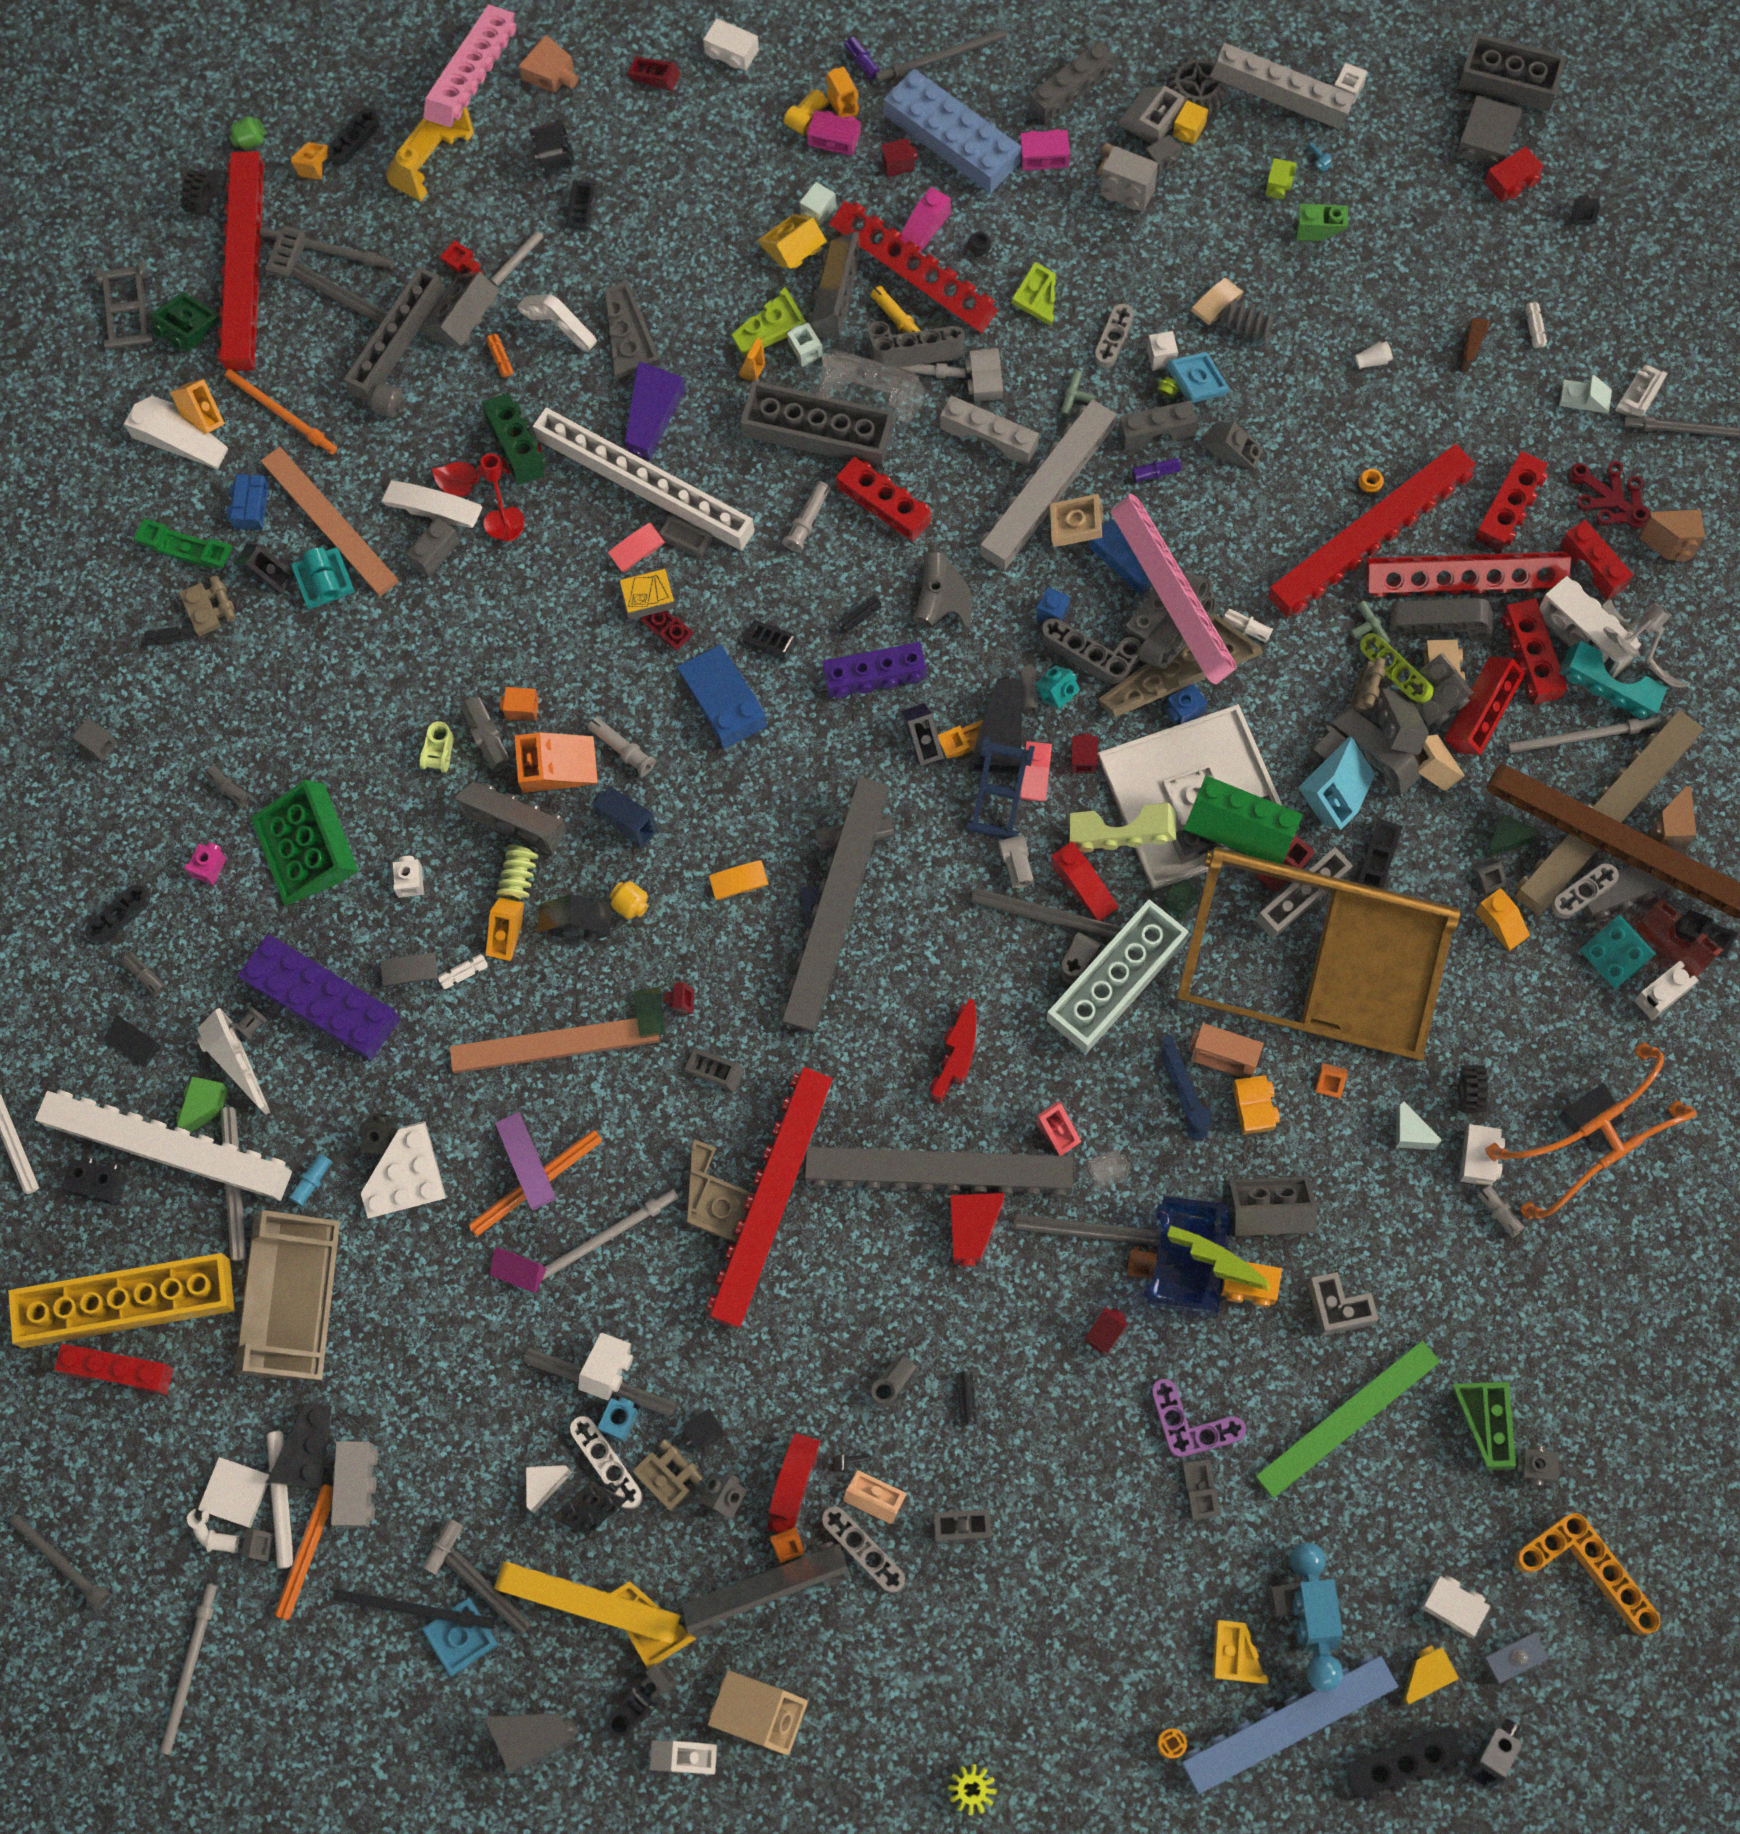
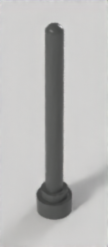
M15 1514L10 1517V1523L85 1593L86 1603L94 1611L100 1609L109 1600L111 1594L103 1586H93L19 1515Z

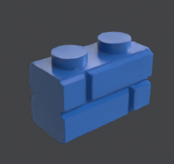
M237 474L235 475V482L230 484L229 493L232 503L227 506L226 516L235 529H263L269 488L264 476Z

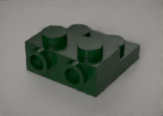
M181 292L150 314L152 333L158 338L164 337L168 339L175 349L179 350L182 348L186 352H189L204 341V333L220 322V314L185 292Z

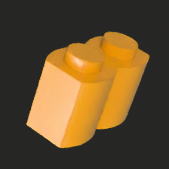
M844 67L832 69L826 75L825 82L828 86L826 96L833 110L840 117L857 116L859 105L856 102L858 99L856 87Z
M1266 1075L1234 1080L1232 1084L1242 1135L1274 1130L1276 1123L1279 1122V1112L1277 1107L1272 1106L1271 1097H1274L1272 1082L1267 1081Z

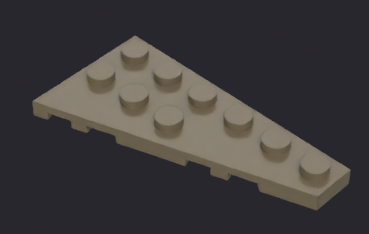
M1213 614L1209 617L1236 665L1263 654L1261 646L1218 615ZM1186 644L1166 668L1162 669L1147 663L1098 700L1101 707L1114 717H1118L1207 677Z

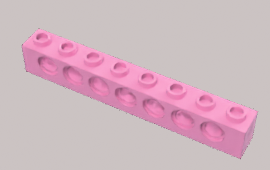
M488 4L425 98L423 119L450 128L456 119H460L463 108H467L471 95L475 96L479 83H483L485 80L486 72L492 70L494 60H498L500 57L501 49L506 48L509 37L514 36L516 31V23H514L515 13Z

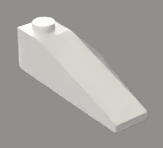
M150 396L134 404L124 423L132 438L215 469L219 468L228 451L227 446L211 433L204 434L181 416L174 403L155 396Z
M220 1008L216 1009L197 1028L201 1036L197 1040L202 1051H207L265 1115L269 1114L270 1110L237 1031L233 1027V1022Z

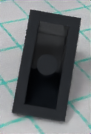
M246 544L233 563L253 580L280 594H283L295 576L293 571L260 544Z
M923 703L902 710L901 713L906 731L919 765L922 766L943 759L944 756L933 716L926 704Z

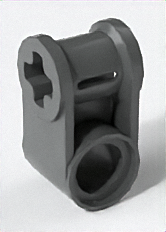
M1078 932L1062 962L1061 977L1063 981L1072 985L1096 959L1102 943ZM1073 967L1077 968V970L1075 969V970H1073V972H1070V971H1069V970H1072Z

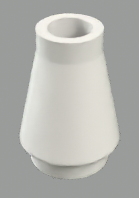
M1379 341L1360 354L1355 355V360L1358 368L1361 369L1388 364V361L1393 360V356L1388 342L1381 343Z

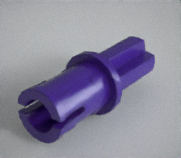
M849 37L845 41L844 46L853 56L854 63L860 66L869 80L876 78L875 73L881 70L871 59L870 52L864 50L856 38Z
M1178 458L1162 462L1154 460L1151 464L1133 467L1132 475L1135 483L1154 478L1159 480L1160 476L1181 471L1182 465Z

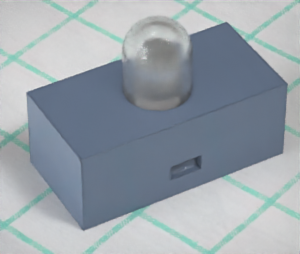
M1535 1632L1482 1658L1495 1685L1549 1659Z

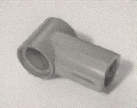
M1024 835L999 840L998 845L1003 863H1006L1012 888L1020 889L1033 884L1034 880L1027 858L1029 854Z

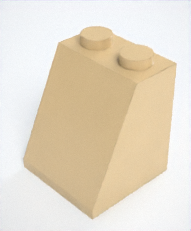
M728 1670L726 1676L721 1681L720 1693L716 1704L710 1711L708 1725L789 1756L808 1701L779 1688Z

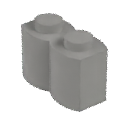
M999 348L970 351V359H965L966 372L972 375V380H968L969 395L974 394V402L1003 399Z

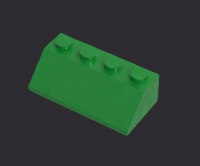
M1206 775L1184 830L1244 855L1283 864L1303 814Z

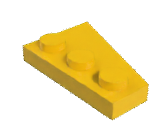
M630 1581L611 1592L614 1595L660 1608ZM679 1623L673 1643L625 1630L648 1670L653 1665L664 1661L696 1640Z

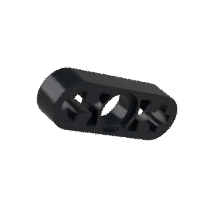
M365 108L359 111L328 146L327 153L334 165H345L378 129L380 122L375 110ZM352 133H358L360 135L359 138L355 141H350L347 139L348 136Z
M140 885L130 886L87 924L85 928L86 937L95 945L107 943L149 905V893ZM136 893L142 898L139 902L133 898ZM125 902L132 908L130 911L124 905ZM117 909H123L124 917L119 921H113L111 918L112 913ZM104 920H107L112 925V927L109 928L105 924ZM96 928L100 929L103 933L100 937L94 932Z

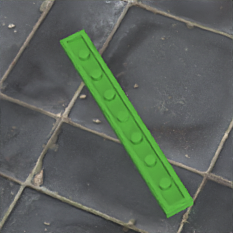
M1422 1340L1256 1475L1255 1478L1272 1499L1275 1498L1439 1364L1440 1360Z

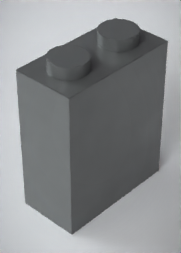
M1477 96L1456 155L1466 160L1484 163L1489 167H1493L1505 160L1523 109Z

